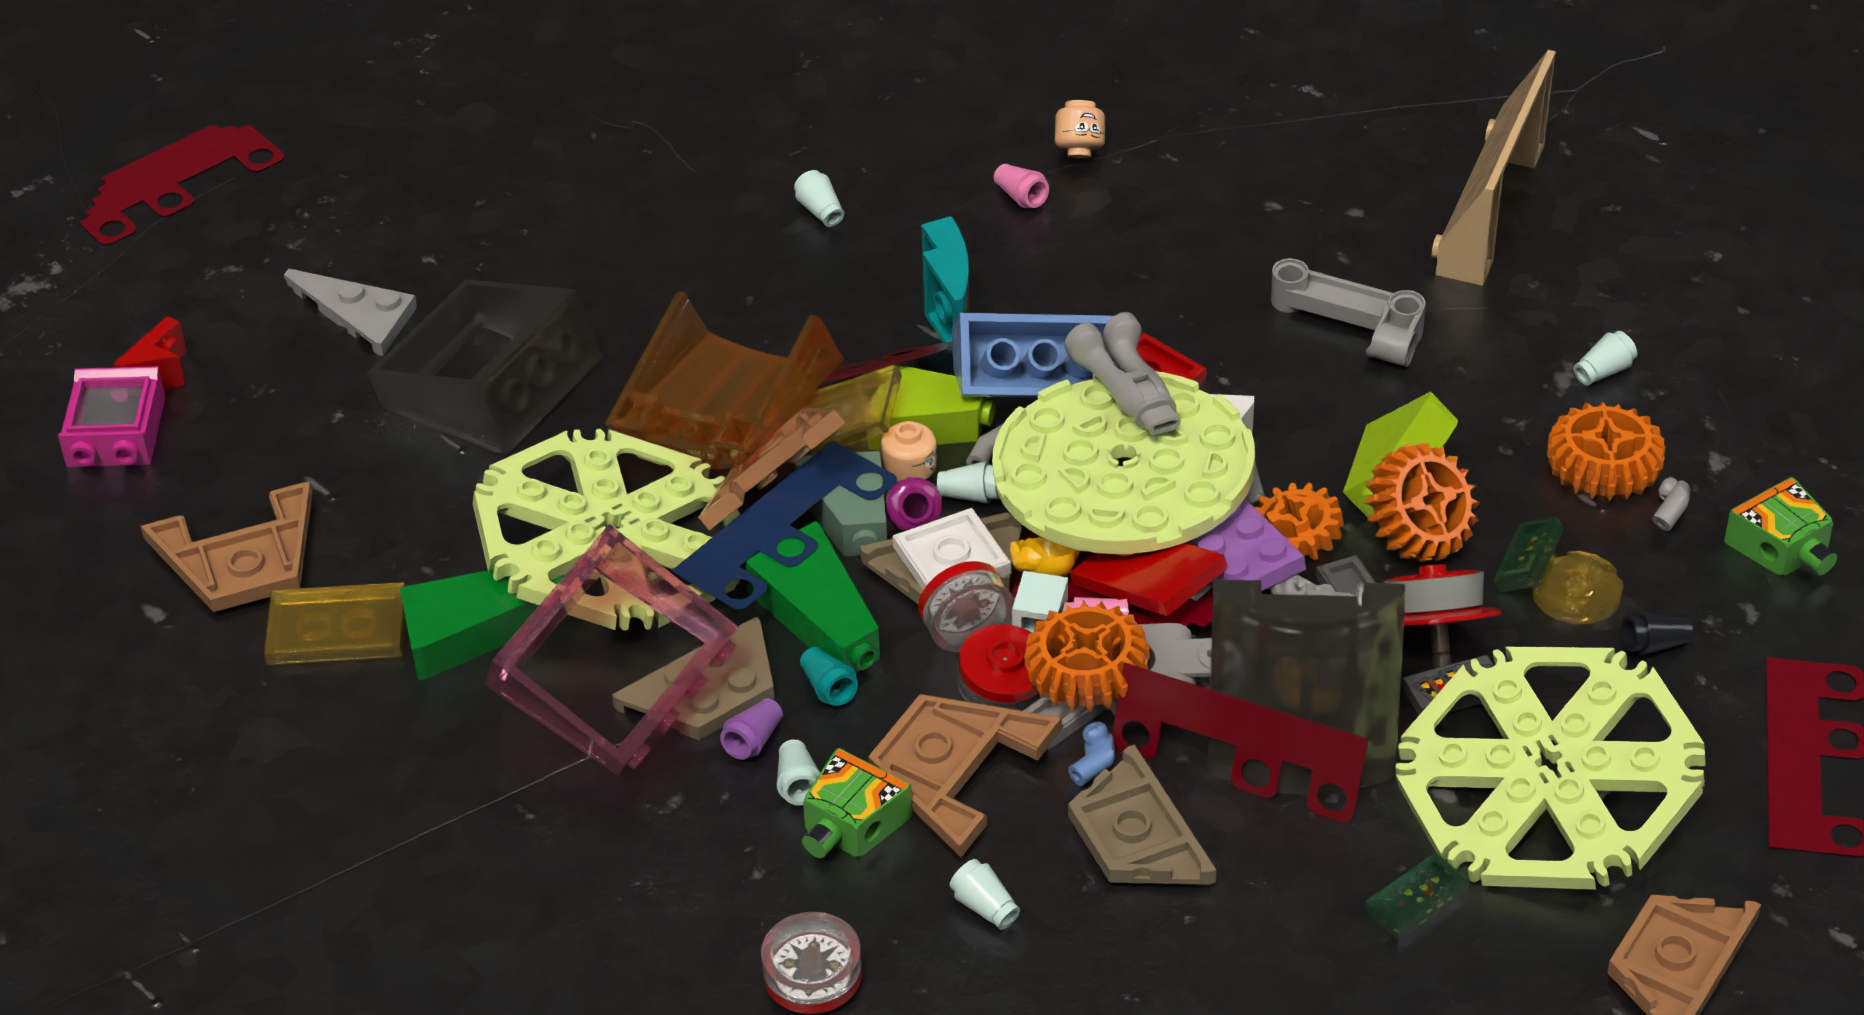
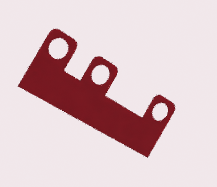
M1766 657L1769 847L1864 856L1863 819L1822 815L1820 755L1854 759L1863 758L1864 726L1852 722L1819 719L1818 697L1861 700L1864 697V672L1860 668L1850 665ZM1832 672H1846L1854 677L1856 687L1850 692H1837L1827 685L1826 677ZM1835 729H1847L1856 734L1859 743L1852 750H1839L1829 743L1828 735ZM1838 825H1851L1861 832L1863 840L1856 847H1842L1834 842L1831 837V831Z
M1124 662L1122 674L1128 684V690L1125 697H1121L1120 694L1118 695L1112 732L1114 746L1117 750L1123 752L1129 746L1122 737L1124 724L1129 721H1137L1148 729L1150 735L1149 743L1145 747L1137 749L1144 759L1153 758L1157 752L1161 722L1236 745L1231 781L1236 788L1255 795L1270 798L1276 794L1283 760L1312 769L1307 796L1309 810L1339 822H1348L1352 819L1368 738ZM1257 759L1268 767L1270 780L1266 785L1255 787L1244 780L1241 769L1247 760ZM1330 783L1343 789L1347 797V802L1343 809L1330 811L1320 804L1317 793L1322 785Z

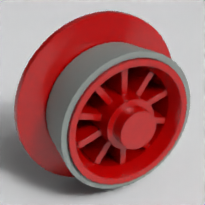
M1446 564L1419 566V574L1393 577L1383 581L1391 613L1396 614L1375 620L1374 626H1429L1431 648L1434 654L1432 657L1433 668L1436 669L1452 664L1451 655L1449 654L1448 624L1501 615L1502 609L1478 606L1483 604L1484 572H1479V570L1447 571Z

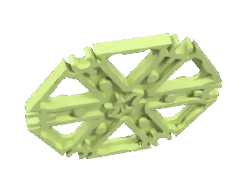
M596 429L594 440L582 438L580 430H574L572 442L567 436V431L490 465L489 470L484 472L483 484L478 483L476 485L472 504L488 573L494 569L493 578L495 580L510 576L508 592L510 594L517 593L516 598L613 630L616 628L617 617H619L618 623L622 630H628L630 618L633 617L641 619L644 622L645 629H651L653 617L655 616L658 621V628L716 599L692 583L673 593L657 591L652 585L646 560L674 569L712 538L701 532H695L670 523L705 507L725 477L721 475L715 479H708L711 466L708 463L701 464L702 459L609 429L607 441H605V433L601 429ZM622 453H632L639 459L661 466L668 465L673 469V472L627 494L617 456ZM562 455L571 464L578 493L528 478L522 471L549 457ZM738 508L722 520L724 528L740 515ZM497 513L551 529V531L524 544H510L502 536ZM596 560L605 595L591 596L557 585L552 581L560 575L570 573ZM744 562L742 565L739 566L740 568H742V569H744V570H745V562ZM740 579L728 583L725 587V593L734 590L736 584H739Z
M1505 647L1506 656L1510 662H1506L1503 652L1496 649L1493 651L1495 666L1491 668H1484L1476 658L1472 659L1471 669L1473 676H1471L1463 664L1400 737L1401 743L1398 744L1400 759L1413 761L1410 763H1396L1395 767L1399 789L1442 864L1448 859L1449 869L1453 872L1463 862H1473L1468 868L1470 881L1475 883L1481 879L1482 886L1596 890L1595 878L1590 873L1595 872L1597 881L1605 887L1610 885L1606 869L1611 866L1620 867L1627 877L1632 876V858L1638 864L1639 870H1641L1702 795L1705 784L1704 770H1692L1689 768L1692 766H1706L1704 742L1654 667L1648 674L1647 662L1641 661L1635 669L1625 670L1627 666L1626 652L1620 651L1615 654L1614 648ZM1535 666H1579L1587 669L1590 672L1589 678L1552 721L1525 678L1526 672ZM1473 694L1479 697L1504 739L1444 738L1435 733V728L1461 697ZM1643 697L1653 702L1671 730L1670 736L1661 742L1603 741L1635 701ZM1541 752L1546 760L1549 759L1553 764L1557 763L1558 778L1553 770H1550L1546 765L1542 766ZM1428 787L1495 788L1469 821L1461 826L1446 824L1427 793ZM1596 791L1667 792V796L1641 828L1635 831H1625L1618 827ZM1546 809L1573 851L1572 856L1563 861L1516 860L1508 856Z

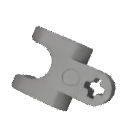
M1179 623L1137 624L1143 627V631L1146 634V643L1149 645L1150 659H1148V670L1233 697L1237 696L1242 690L1243 676L1239 669L1243 665L1244 652L1242 646L1236 640L1221 636L1192 639L1191 631ZM1218 651L1222 652L1221 661H1217ZM1219 676H1224L1223 686H1219ZM1116 699L1112 700V704L1110 706V709L1114 715L1116 714V707L1118 701Z

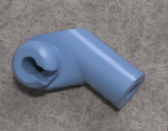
M1094 722L1084 728L1083 737L1086 740L1085 756L1068 768L1071 779L1078 786L1085 785L1104 769H1108L1115 760L1113 735L1108 733L1107 726L1102 722Z

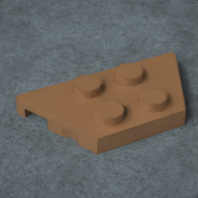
M1651 895L1611 957L1607 973L1647 1015H1700L1758 919L1761 904L1755 901H1745L1743 909L1715 907L1714 899L1694 897L1689 900H1683L1675 896Z

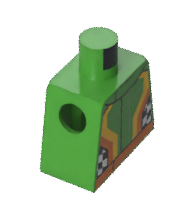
M1793 477L1782 481L1730 510L1724 542L1777 575L1786 576L1805 564L1818 575H1824L1832 569L1837 560V554L1828 548L1833 528L1832 518Z
M838 747L804 797L805 828L808 831L802 839L805 849L816 858H824L834 846L854 857L863 856L913 816L911 784Z

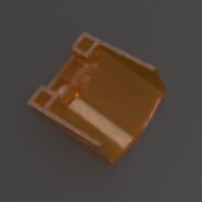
M677 292L605 424L609 430L702 459L701 464L708 463L711 466L710 469L733 468L745 463L844 361V358L818 316H809L789 356L783 357L736 344L709 332L684 292Z

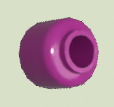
M908 476L897 480L888 489L884 503L887 518L896 528L902 531L938 520L942 513V498L939 490L932 482L921 477Z

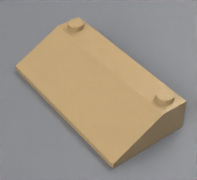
M1548 50L1502 105L1496 120H1489L1484 147L1444 234H1437L1435 237L1431 256L1437 259V276L1483 286L1494 260L1503 172L1508 163L1535 168L1544 148L1556 51Z

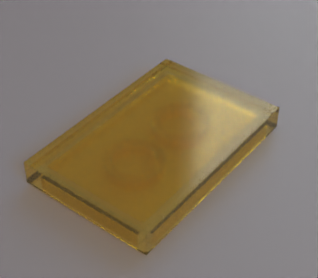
M892 365L787 400L781 425L803 407L835 409L845 421L843 426L815 448L810 449L804 456L815 455L832 440L842 446H846L887 433L902 374L896 365ZM788 459L781 465L789 464L791 461Z
M405 583L272 590L264 652L267 665L402 657L405 615L399 588L405 587Z

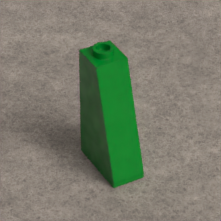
M816 521L799 530L815 539L818 547L798 565L792 567L785 566L762 552L745 561V571L767 584V590L756 600L807 647L821 648L823 651L851 666L856 673L869 668L880 659L879 627L822 527ZM794 537L782 539L776 546L777 552L785 557L797 556L805 549L804 542ZM746 580L747 592L751 595L754 591V586Z
M494 569L489 573L486 570L399 588L418 680L428 679L570 618V615L516 598L517 593L510 594L508 592L510 576L495 580L493 578ZM571 573L560 575L552 581L557 585L574 590Z

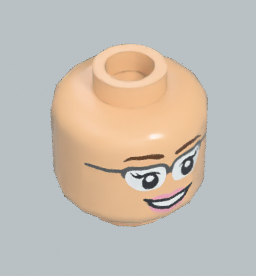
M1087 100L1067 101L1065 107L1058 110L1055 115V144L1060 149L1068 151L1069 158H1090L1091 151H1096L1104 145L1105 114L1102 110L1096 108L1095 102Z
M912 421L898 423L888 428L881 440L882 467L893 473L897 480L908 476L928 479L935 472L937 465V443L934 433L927 426Z

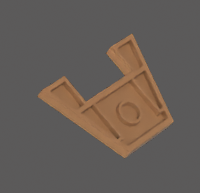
M803 407L736 461L698 518L708 530H711L743 504L745 493L753 486H756L758 489L765 487L778 475L777 467L788 459L791 463L798 461L810 449L815 448L843 426L845 421L835 409Z
M307 481L268 493L276 518L274 521L192 542L184 516L181 517L179 515L140 526L143 538L213 612L300 589L313 494L311 483Z
M919 694L868 756L870 764L911 784L912 810L962 858L987 826V818L985 814L953 798L998 742L1038 761L1062 730V717Z

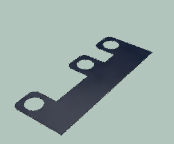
M832 440L671 571L730 607L744 609L767 590V584L740 568V565L757 551H761L785 566L792 567L798 565L817 549L818 543L815 539L790 526V524L838 485L866 500H875L897 482V477L886 469ZM875 472L884 478V484L877 490L865 491L857 486L856 480L863 473ZM794 537L804 542L805 549L797 556L785 557L777 552L776 546L782 539ZM738 579L747 580L753 584L754 591L745 599H732L725 593L727 584Z

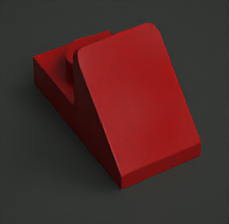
M168 316L164 318L113 363L114 368L158 366L164 391L183 387L185 380L180 358L187 353L180 321ZM130 387L129 397L141 395L143 387Z

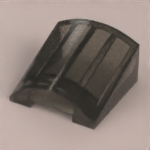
M1213 579L1209 689L1368 738L1359 789L1395 778L1405 584L1357 583L1356 596L1261 594V580ZM1208 737V772L1231 781L1236 745ZM1250 759L1242 765V776L1248 784L1261 787L1269 782L1270 771L1262 761ZM1283 760L1277 792L1308 794L1312 769ZM1329 783L1322 785L1317 794L1344 791L1339 786Z

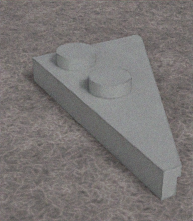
M288 269L284 274L287 286L292 287L294 293L302 299L310 297L318 304L319 311L334 323L345 327L348 333L356 339L362 336L372 343L373 352L377 355H385L417 308L415 295L294 269Z

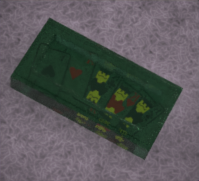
M1558 517L1519 524L1493 579L1499 592L1539 585L1564 530Z
M1435 852L1367 898L1364 911L1399 940L1469 892L1470 880Z

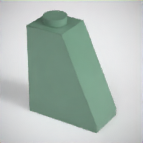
M880 451L855 452L881 467ZM814 455L803 456L794 462L795 470ZM866 472L857 478L856 484L862 490L874 491L883 486L882 476L878 473ZM838 485L809 509L844 557L860 556V546L887 540L884 494L875 500H866Z

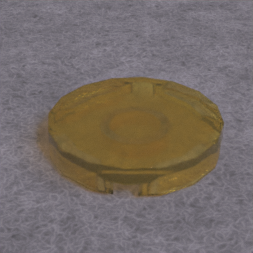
M1568 551L1567 556L1556 558L1557 554H1554L1544 559L1537 566L1538 569H1541V573L1540 570H1537L1533 576L1532 593L1534 601L1544 613L1551 617L1571 624H1593L1609 618L1618 609L1623 592L1622 579L1620 580L1616 575L1617 569L1598 555L1582 551Z

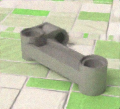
M1293 258L1282 259L1273 266L1271 302L1277 310L1286 313L1304 310L1373 329L1375 332L1371 345L1366 349V356L1403 367L1409 366L1415 349L1423 335L1426 302L1421 294L1411 290L1391 293L1309 270L1303 261Z

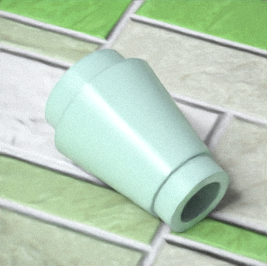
M817 170L805 172L796 180L794 190L796 192V200L827 227L835 226L842 221L845 213L827 175Z
M1608 332L1574 365V373L1581 383L1589 386L1593 382L1630 368L1633 360L1637 358L1636 346L1624 332Z
M989 461L938 472L937 489L941 497L990 504L992 499H1000L995 487L993 465H990Z
M788 740L779 748L777 790L790 804L803 805L804 797L820 774V771L803 742Z
M972 859L960 867L950 881V888L955 892L954 898L990 923L995 924L1000 930L1011 925L1020 913V908L1015 904V901L988 863L981 864L977 859Z

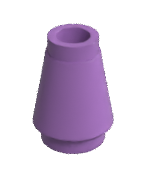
M765 698L728 719L724 723L723 731L720 735L721 744L726 752L732 757L741 760L757 756L783 717L781 707L774 700Z

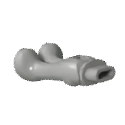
M1121 312L1113 316L1106 323L1103 336H1101L1098 328L1091 323H1082L1075 326L1065 339L1066 353L1080 367L1091 371L1106 386L1123 414L1133 418L1138 427L1147 428L1151 435L1172 431L1180 425L1181 420L1176 414V403L1170 397L1165 383L1140 357L1136 350L1141 337V325L1133 314ZM1113 361H1114L1124 372H1122L1121 370H1119V369L1115 366V364L1113 363Z

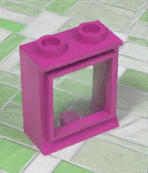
M158 366L75 369L74 385L62 432L58 434L66 467L151 464L166 398Z

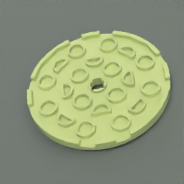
M1155 371L1165 383L1170 397L1175 401L1176 414L1181 420L1180 425L1176 429L1158 435H1151L1147 428L1138 427L1133 418L1123 414L1106 386L1094 374L1092 380L1072 385L1066 379L1038 392V400L1026 408L1019 406L1006 419L996 437L993 448L992 464L995 487L1005 508L1023 526L1049 541L1070 547L1072 550L1129 556L1134 553L1166 549L1188 542L1214 529L1234 513L1244 501L1250 490L1255 472V445L1252 432L1243 424L1240 419V411L1230 401L1220 394L1213 397L1199 390L1198 382L1178 375ZM1119 458H1131V460L1124 461L1123 466H1119Z

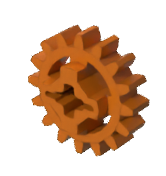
M1290 483L1288 490L1284 492L1275 487L1273 488L1274 496L1272 498L1260 496L1258 498L1260 507H1254L1304 556L1309 555L1314 560L1319 559L1317 552L1319 549L1327 551L1333 549L1331 539L1336 540L1342 537L1340 527L1344 526V520L1338 498L1336 496L1329 497L1328 489L1325 487L1317 492H1314L1312 483H1307L1303 489H1297L1295 483Z

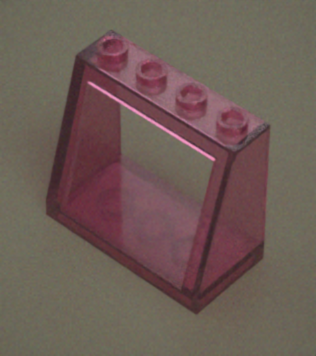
M609 524L494 657L484 684L619 776L627 765L633 770L640 765L652 749L646 742L656 730L664 735L680 715L674 708L684 696L691 701L697 696L709 680L703 673L712 662L716 663L719 667L725 662L737 646L731 640L739 627ZM601 575L705 642L618 748L520 671Z

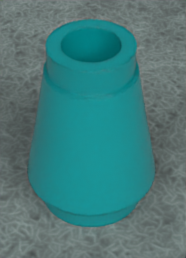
M811 647L802 654L800 665L820 701L840 706L846 704L854 697L858 689L856 672L851 666L819 647Z

